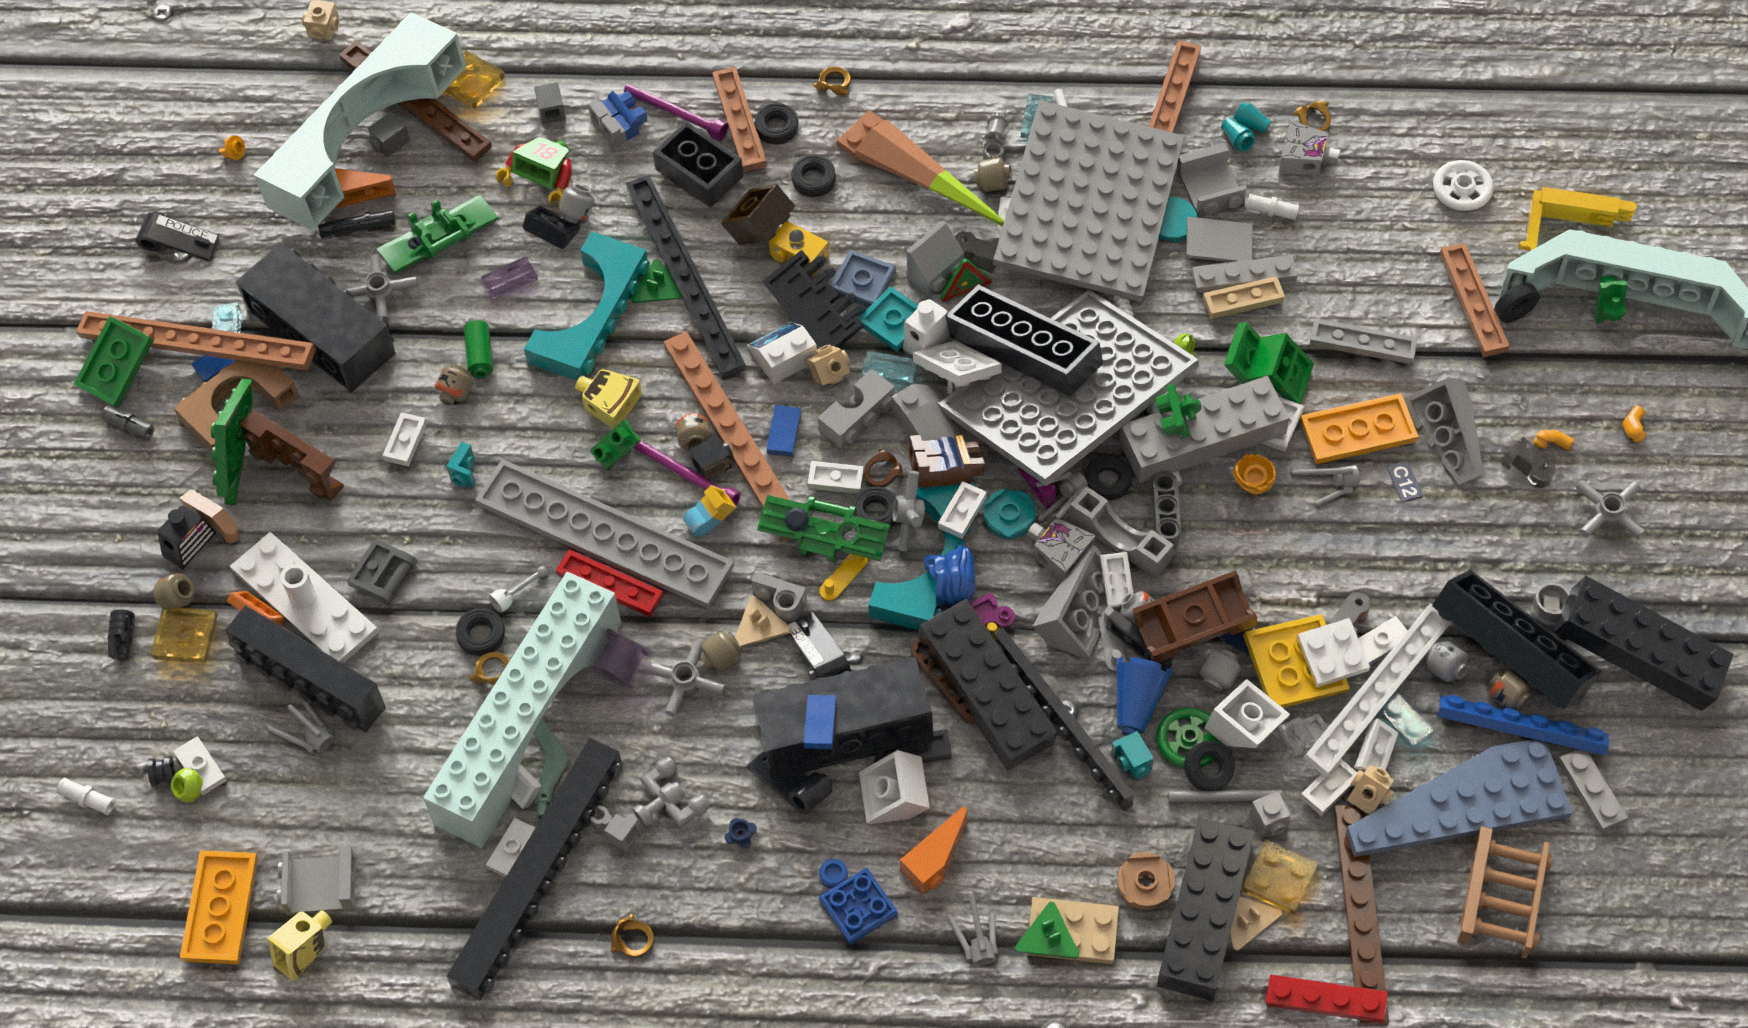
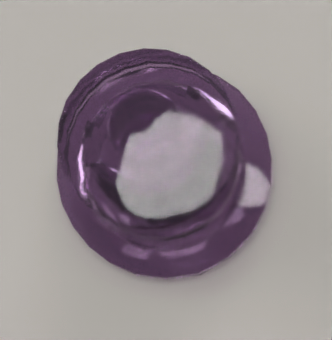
M607 628L605 636L608 642L600 657L592 666V669L610 682L628 687L642 659L651 658L653 653L637 642Z

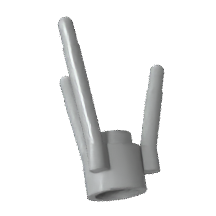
M1356 465L1331 469H1301L1290 472L1291 475L1333 474L1336 487L1340 486L1342 489L1314 503L1315 506L1329 502L1341 495L1353 493L1352 487L1359 486L1360 484L1359 471Z
M1067 470L1050 483L1062 480L1060 491L1063 496L1038 518L1039 522H1042L1069 499L1057 513L1056 518L1060 519L1067 512L1070 504L1086 486L1088 487V483L1081 473L1073 472L1071 474ZM1041 482L1036 483L1037 487L1045 486Z
M305 700L303 705L317 725H313L293 705H288V709L308 728L304 735L307 739L306 742L272 726L267 727L268 731L305 748L311 754L315 751L323 753L334 741L333 732L324 724L314 708Z
M970 891L968 896L977 938L971 940V946L968 945L954 917L949 915L948 920L965 951L967 961L972 960L973 965L982 966L996 960L995 955H998L995 914H990V941H988V937L983 936L974 893Z

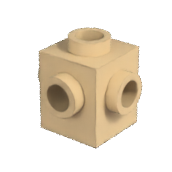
M311 0L308 11L303 14L302 25L306 28L308 37L332 39L334 31H337L339 28V15L334 2Z
M825 345L816 350V354L806 358L814 381L820 385L838 383L844 379V375L850 373L848 355L844 350L835 346Z
M1369 765L1365 772L1359 770L1352 780L1351 785L1355 788L1347 801L1370 815L1375 811L1379 803L1385 806L1393 793L1389 787L1394 780L1382 768Z

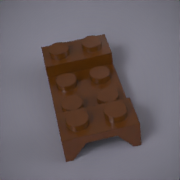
M252 410L239 424L244 434L243 439L249 446L248 451L255 459L259 461L263 459L271 464L277 458L284 465H292L300 475L307 479L310 486L309 490L316 497L321 498L323 496L327 500L332 501L344 488L343 483L330 476L336 463L333 458L260 413Z
M1236 570L1132 609L1133 618L1151 660L1157 663L1179 656L1180 650L1228 632L1232 636L1257 626V615L1248 604Z

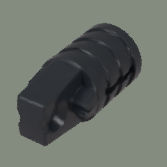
M117 609L110 612V626L108 629L109 658L124 661L128 658L133 641V627L135 623V613L132 611Z

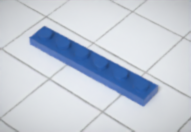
M1441 695L1438 717L1605 756L1607 754L1609 735L1601 729L1578 727L1569 721H1552L1538 714L1530 716L1519 713L1512 708L1500 709L1492 707L1486 702L1474 703L1465 701L1456 695Z

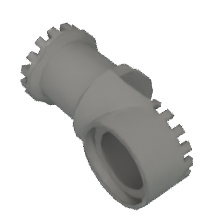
M992 113L987 118L988 131L985 132L983 160L996 157L1004 160L1007 138L1005 129L1009 125V120L1005 115L1002 116V113L1000 115ZM991 149L1000 151L998 155L994 156L989 155L987 152Z

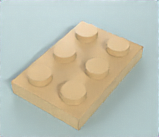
M1032 897L1029 927L1050 901L1054 902L1079 951V957L1073 959L1035 954L1027 955L1114 964L1119 906Z

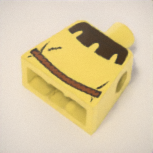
M604 369L600 370L593 380L581 376L575 386L576 390L583 393L582 400L585 410L612 429L622 420H625L642 395L640 380Z
M320 910L311 918L306 913L299 912L268 938L273 966L292 981H295L324 949V930L332 923L329 915Z

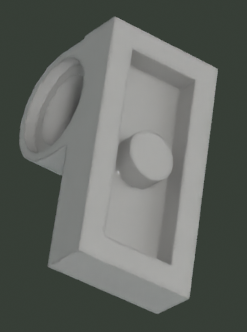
M755 572L751 580L753 593L764 600L772 599L775 614L786 624L797 620L807 602L806 588ZM784 604H791V605H792V606L789 607V608H783V607H781V606H783Z

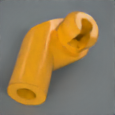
M1638 405L1634 406L1623 421L1624 431L1636 443L1643 441L1646 437V433L1642 430L1643 427L1640 423L1646 412Z
M1540 430L1536 433L1537 437L1533 443L1545 449L1548 443L1551 442L1569 451L1575 439L1558 430Z

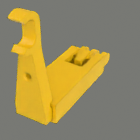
M1543 187L1542 191L1534 190L1530 201L1526 241L1519 242L1518 248L1530 252L1537 247L1541 217L1612 227L1615 220L1630 222L1637 205L1635 202L1620 200V198Z

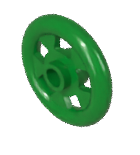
M1191 707L1179 708L1168 713L1161 720L1156 732L1157 746L1163 757L1171 764L1184 768L1186 757L1177 754L1179 748L1190 751L1193 746L1203 741H1216L1223 744L1210 732L1203 735V732L1198 727L1202 724L1206 725L1211 715L1203 710ZM1190 719L1191 724L1179 726V720ZM1168 732H1176V742L1167 741ZM1192 734L1195 738L1190 740L1185 735ZM1210 755L1204 756L1200 761V768L1210 764L1216 758Z

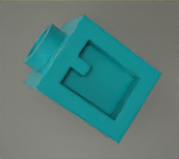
M461 442L446 467L450 480L454 484L473 488L476 483L470 470L474 466L475 457L470 444Z

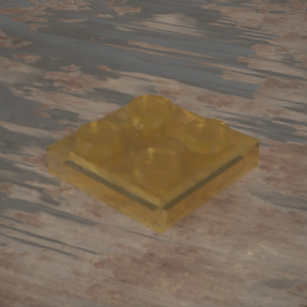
M466 50L463 53L466 63L465 70L444 92L476 109L505 78V75L501 69Z
M162 607L150 654L154 660L206 664L218 617L216 611Z
M1265 839L1242 887V891L1295 915L1317 869L1318 863Z

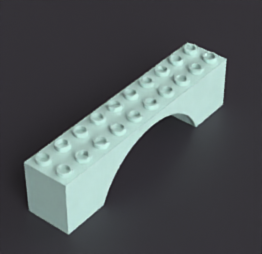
M410 13L401 21L398 27L370 53L368 58L339 85L337 90L322 103L312 116L254 174L267 208L304 227L314 230L344 198L335 172L338 152L347 136L363 120L385 107L414 99H437L466 68L457 33L413 13Z
M566 572L424 795L423 799L434 826L483 848L511 803L513 786L521 760L546 709L571 677L586 667H595L620 627L621 619L614 592Z

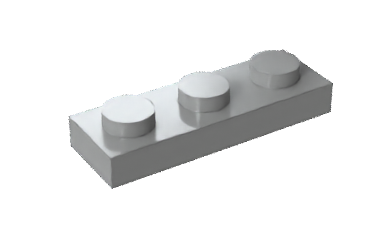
M1578 749L1561 756L1558 763L1600 833L1626 823L1628 817L1588 751Z

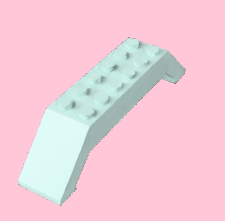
M1569 229L1510 262L1500 292L1501 298L1507 291L1523 283H1531L1538 291L1556 283L1598 292L1599 278L1614 275L1617 281L1625 280L1627 283L1625 298L1710 315L1733 341L1732 346L1748 349V288L1726 261L1717 260L1712 257H1702L1687 252H1678L1662 247L1639 244L1634 241H1624L1609 236H1600Z

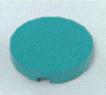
M1168 197L1158 237L1159 240L1164 241L1165 239L1175 243L1186 240L1187 217H1197L1194 207L1188 201L1178 197Z
M1001 489L991 494L985 502L983 510L984 524L997 537L1005 539L1019 538L1027 534L1030 527L1035 523V503L1029 495L1021 490L1008 491V489Z

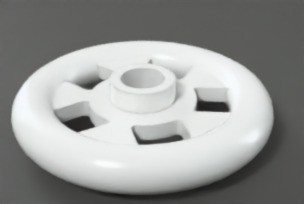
M1458 160L1449 162L1437 171L1433 179V188L1437 198L1446 206L1459 211H1471L1481 208L1490 200L1494 190L1490 174L1482 166L1471 161ZM1458 170L1467 171V173H1460L1456 175V171ZM1445 178L1452 180L1450 186L1443 185ZM1480 178L1483 184L1477 186L1474 179ZM1476 192L1479 197L1472 200L1469 196ZM1454 193L1461 198L1459 200L1454 199L1450 194Z

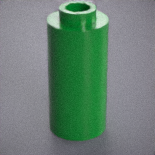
M474 320L466 323L463 327L467 370L471 372V376L482 379L493 372L490 330L487 322Z

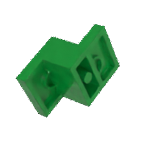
M1242 322L1237 325L1224 366L1241 384L1268 376L1276 392H1279L1284 399L1301 405L1314 363L1287 333L1260 337L1247 322Z

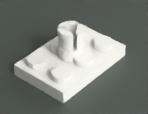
M957 341L913 352L914 363L948 380V394L954 392V389L956 390L960 386L969 385L970 382L988 380L991 376L1002 373L1000 362Z

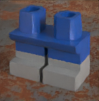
M611 91L607 99L601 102L595 99L588 103L590 119L603 132V135L614 148L639 134L638 127L648 121L647 114L642 107L632 111L629 110L635 106V100L629 91L620 95Z

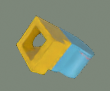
M711 485L704 491L705 496L696 506L684 514L683 521L695 537L706 535L737 508L724 490Z

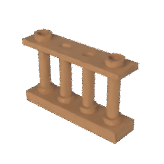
M1481 826L1476 838L1457 942L1469 944L1472 935L1477 936L1480 933L1523 944L1521 957L1527 958L1530 950H1536L1539 933L1534 931L1545 870L1550 871L1553 854L1548 853L1550 843L1544 842L1539 854L1495 844V840H1491L1492 829ZM1496 855L1537 865L1535 879L1491 870V866L1486 865L1487 856L1492 857ZM1492 881L1532 891L1530 906L1486 896V892L1481 891L1482 883ZM1487 907L1527 917L1526 930L1521 932L1481 922L1480 918H1476L1477 910Z

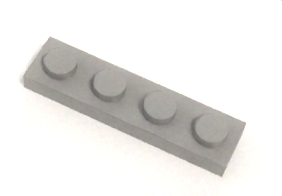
M1293 255L1192 267L1191 272L1196 294L1275 276L1278 277L1280 283L1296 282L1298 276Z
M1315 318L1309 345L1413 364L1418 338Z

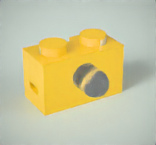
M789 221L783 223L777 230L776 235L769 241L770 256L780 263L787 262L800 250H803L810 261L802 269L819 256H824L826 260L829 257L828 242Z

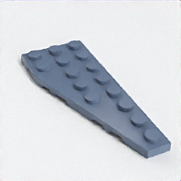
M1532 739L1490 747L1348 826L1346 834L1353 855L1357 857L1478 835L1481 826L1490 828L1494 832L1570 818L1573 812L1547 742Z

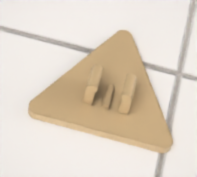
M752 596L749 599L735 639L741 647L790 634L791 628L756 596Z
M1239 896L1230 932L1233 949L1238 951L1276 921L1282 915V911Z

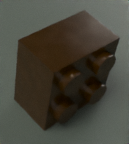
M778 184L752 188L740 199L721 222V225L738 245L768 242L776 235V229L790 218V212L794 209L795 205Z

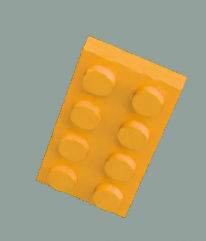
M1401 393L1309 413L1300 417L1301 426L1316 464L1411 444L1418 440V434Z
M200 850L180 953L182 962L239 965L259 858L256 853Z

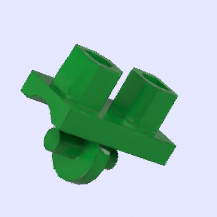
M1614 275L1599 278V291L1596 298L1594 317L1596 323H1602L1605 320H1622L1626 313V305L1624 303L1627 283L1625 280L1617 281Z
M1175 385L1166 386L1168 393L1155 398L1160 414L1173 412L1172 416L1161 419L1162 429L1166 436L1180 433L1183 438L1190 437L1186 416H1188L1190 421L1197 418L1196 413L1202 409L1201 401L1192 399L1191 394L1184 395V401H1182Z
M622 420L591 448V453L605 470H609L621 458L629 454L642 440L632 430L628 420Z

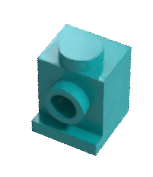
M1138 731L1112 743V757L1114 759L1117 758L1121 769L1124 772L1128 771L1132 779H1142L1151 772L1154 758Z

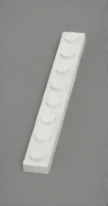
M1432 604L1428 605L1303 759L1325 777L1445 631L1451 621L1443 619L1438 614V611L1432 607Z

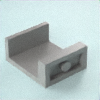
M1226 143L1178 155L1177 172L1197 216L1211 215L1220 210L1236 208L1245 204L1247 188L1245 185L1238 187L1227 163L1229 150Z
M341 846L339 856L294 860L289 851H283L282 862H278L279 879H282V888L277 889V902L279 906L282 905L287 915H295L299 912L306 914L318 913L320 910L324 912L355 910L356 855L351 846Z

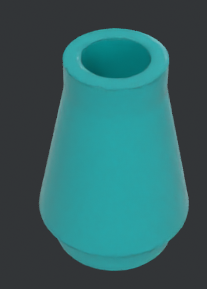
M1242 102L1233 117L1234 120L1243 126L1260 131L1263 134L1272 122L1250 102L1248 104Z
M1227 118L1222 122L1221 129L1226 133L1236 150L1247 151L1254 145L1256 138L1251 129L1234 121L1232 118Z

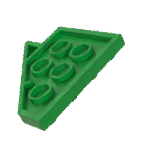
M241 379L238 386L233 388L232 396L226 400L223 411H219L217 421L213 422L211 426V438H215V446L212 449V462H216V470L213 473V486H217V496L224 497L225 504L235 505L237 501L246 441L243 439L244 434L239 424L252 411L253 392L252 380Z

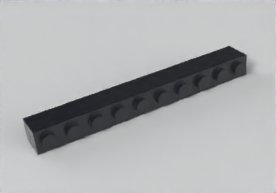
M592 738L588 739L446 977L451 987L479 1001L482 1000L485 993H490L495 984L497 972L507 965L510 958L509 952L514 944L517 945L521 941L525 931L524 927L528 920H532L536 916L539 909L538 903L543 895L547 896L553 886V878L557 871L561 872L565 867L567 854L571 848H575L581 838L580 832L585 824H590V817H594L596 805L607 796L609 783L613 777L617 778L620 774L623 763L618 750Z

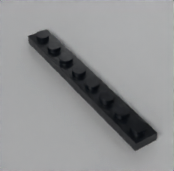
M1004 628L994 633V640L1034 699L1041 705V709L1049 721L1052 719L1056 724L1060 737L1064 741L1068 740L1071 743L1076 757L1079 761L1086 762L1090 767V773L1094 780L1105 786L1109 799L1115 805L1119 804L1123 811L1131 807L1134 801V792Z

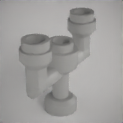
M670 757L658 761L653 770L640 778L643 785L656 797L647 806L637 805L632 809L634 815L644 827L651 824V816L663 807H666L667 813L679 827L695 816L701 817L710 809L708 801L700 794L689 800L688 806L680 811L676 805L682 801V797L685 794L677 782L673 784L668 783L662 788L657 784L663 778H670L678 770Z

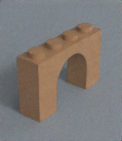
M235 360L229 366L221 369L208 382L203 383L190 396L183 398L174 407L179 421L212 453V449L215 446V438H211V426L218 419V407L222 400L232 393L233 388L238 386L241 379L252 380V390L263 395L278 411L282 410L299 396L294 381L278 366Z

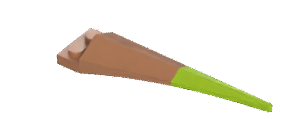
M868 110L837 139V146L856 160L917 183L959 203L1000 226L1004 225V220L890 121H884L872 111Z

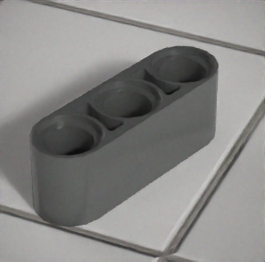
M1161 471L1155 475L1152 488L1154 532L1174 544V550L1179 544L1181 530L1178 483L1173 473ZM1163 486H1164V487H1167V488H1169V489H1166V490H1165V489H1161L1160 487H1163ZM1161 510H1169L1171 512L1165 513ZM1163 533H1170L1172 536H1165Z

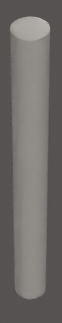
M1282 789L1168 791V802L1255 801L1277 791L1282 798Z

